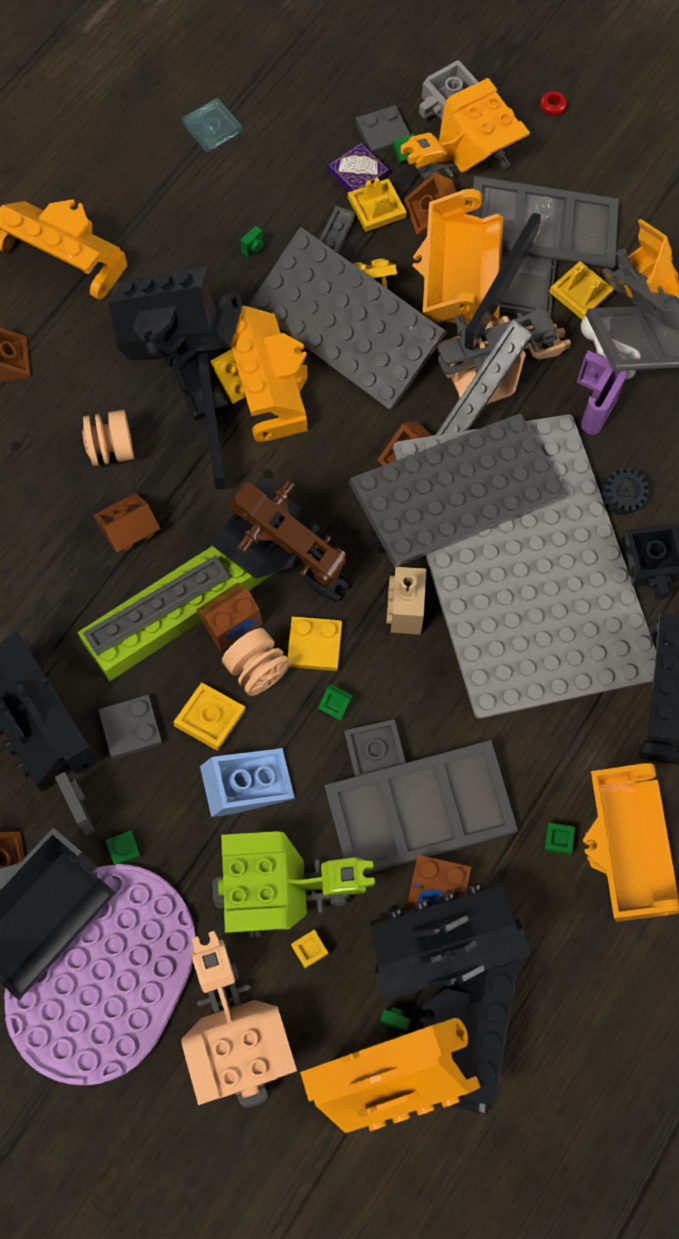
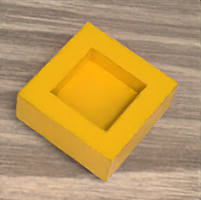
M315 930L291 944L305 969L329 955Z

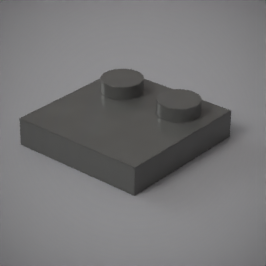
M396 105L356 117L355 124L367 148L374 155L393 150L392 142L394 140L410 135Z
M149 695L98 709L112 760L163 745Z
M395 719L344 730L354 777L406 763Z
M65 772L56 776L58 785L78 826L86 836L95 832L96 830L81 801L85 799L84 793L75 778L69 779Z

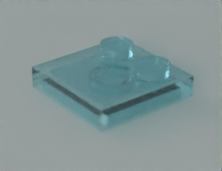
M218 98L182 117L183 125L206 152L242 132V125Z

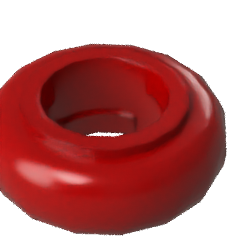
M550 91L542 96L540 106L543 112L548 115H559L566 109L567 101L563 94ZM549 102H556L558 105H552Z

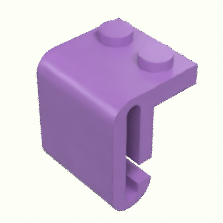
M589 350L584 357L577 383L593 390L592 397H589L581 421V427L586 433L594 435L600 432L616 404L627 372L613 371L608 359L601 354L593 353ZM609 392L603 404L598 407L605 393Z

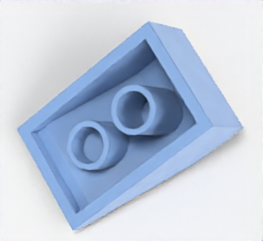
M282 748L211 757L200 766L211 817L236 814L294 799Z

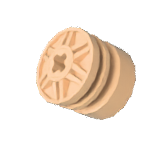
M125 410L109 412L108 424H104L101 416L95 414L96 426H93L90 416H83V440L86 453L90 457L93 467L100 466V454L103 456L105 465L109 464L110 453L114 452L118 462L134 460L132 440Z
M263 628L254 629L239 638L230 646L222 658V663L233 676L240 675L238 683L244 687V691L249 696L258 695L267 690L291 666V661L288 657L283 656L281 649H272L274 647V640Z

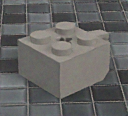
M459 60L428 76L423 83L422 98L424 102L419 106V114L424 119L437 114L442 120L445 101L451 95L478 83V81Z

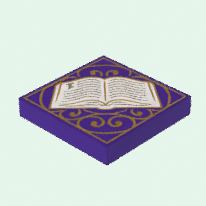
M362 142L328 164V171L349 192L365 187L368 180L374 183L375 178H379L381 181L389 175V169Z

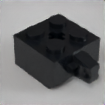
M669 524L626 530L621 546L632 586L648 585V587L653 588L656 600L667 598L669 594L667 584L679 581V537L676 525Z

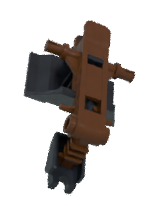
M260 477L255 485L245 483L229 502V507L234 514L210 545L254 578H260L291 568L300 557L306 564L300 572L303 580L319 596L334 602L338 601L341 596L335 592V587H339L341 590H345L348 587L344 580L347 575L341 570L347 556L341 549L332 548L327 544L331 539L330 536H326L322 540L315 535L320 527L305 509L299 507L287 497L295 488L294 483L289 486L291 481L286 480L280 490H277L262 477Z

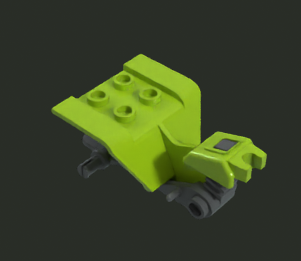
M284 832L221 835L223 876L216 877L213 880L212 889L215 906L219 909H224L225 933L249 931V938H254L255 931L256 938L261 937L260 931L288 930L307 915L306 903L317 902L318 912L322 913L323 902H331V906H343L347 904L349 894L365 893L366 887H371L375 884L374 878H366L363 875V871L373 869V861H365L357 857L330 860L322 863L320 869V861L317 859L315 860V873L305 874L304 860ZM308 890H323V893L316 894L315 891H311V895H308Z

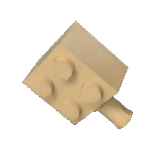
M395 567V576H390L386 623L391 624V633L421 634L424 617L426 569Z

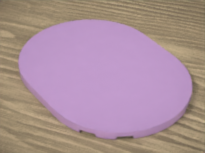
M125 864L98 867L94 874L112 888L116 894L20 1000L5 989V1020L10 1037L27 1063L51 1079L72 1085H95L117 1079L133 1070L146 1059L158 1044L188 982L194 964L191 950L194 949L192 938L196 937L190 912L181 896L166 880L141 867Z

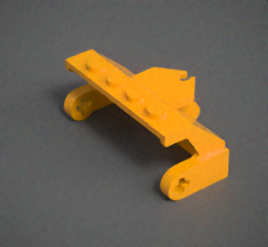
M465 189L429 202L427 237L413 256L415 260L421 257L422 260L420 263H413V267L425 278L423 314L435 323L441 321L455 323L454 317L457 315L459 317L462 314L466 324H469L501 269L503 217L500 214H495L482 219L465 214L480 208L482 205V194L476 189ZM499 306L489 322L499 319Z
M74 200L49 203L45 210L25 201L5 204L0 207V251L9 252L14 246L15 239L18 238L83 270L86 274H89L98 262L104 263L90 286V295L99 300L107 295L127 267L125 253L120 250V247L92 234V222L86 217L81 203L78 204L76 210L70 209L75 205Z
M242 305L231 342V349L250 414L255 416L271 412L278 416V418L256 424L252 428L254 439L258 442H265L306 432L307 418L300 396V391L307 380V365L302 364L306 358V352L302 353L300 350L304 349V344L284 333H280L274 313Z
M645 763L591 771L598 817L583 839L585 845L589 846L584 852L588 855L587 858L591 867L608 877L615 921L620 922L679 914V898L658 780L644 781L656 777L655 765Z
M458 1018L423 1028L300 1072L308 1100H314L316 1107L345 1133L366 1126L369 1127L370 1131L386 1126L385 1120L391 1118L393 1123H398L409 1119V1112L416 1110L419 1116L435 1110L433 1105L440 1102L444 1108L460 1102L458 1096L481 1088L476 1076L466 1080L451 1056L452 1052L462 1049L468 1044L466 1028Z

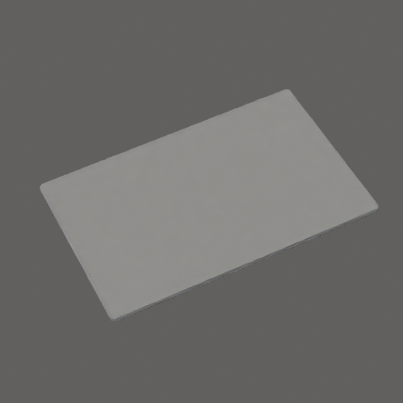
M569 414L525 421L568 493L564 499L426 555L475 717L478 719L653 682L656 649L652 637H650L647 623L632 586L626 564L574 418ZM478 429L398 441L394 443L393 451L396 460H399Z

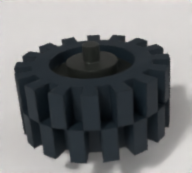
M622 468L612 473L604 481L601 490H604L601 493V497H605L603 503L604 505L609 504V511L614 509L617 515L620 513L627 515L638 510L647 501L648 498L646 496L649 494V490L645 488L648 486V483H643L642 480L645 478L643 475L637 476V470L631 472V468H626L623 471Z

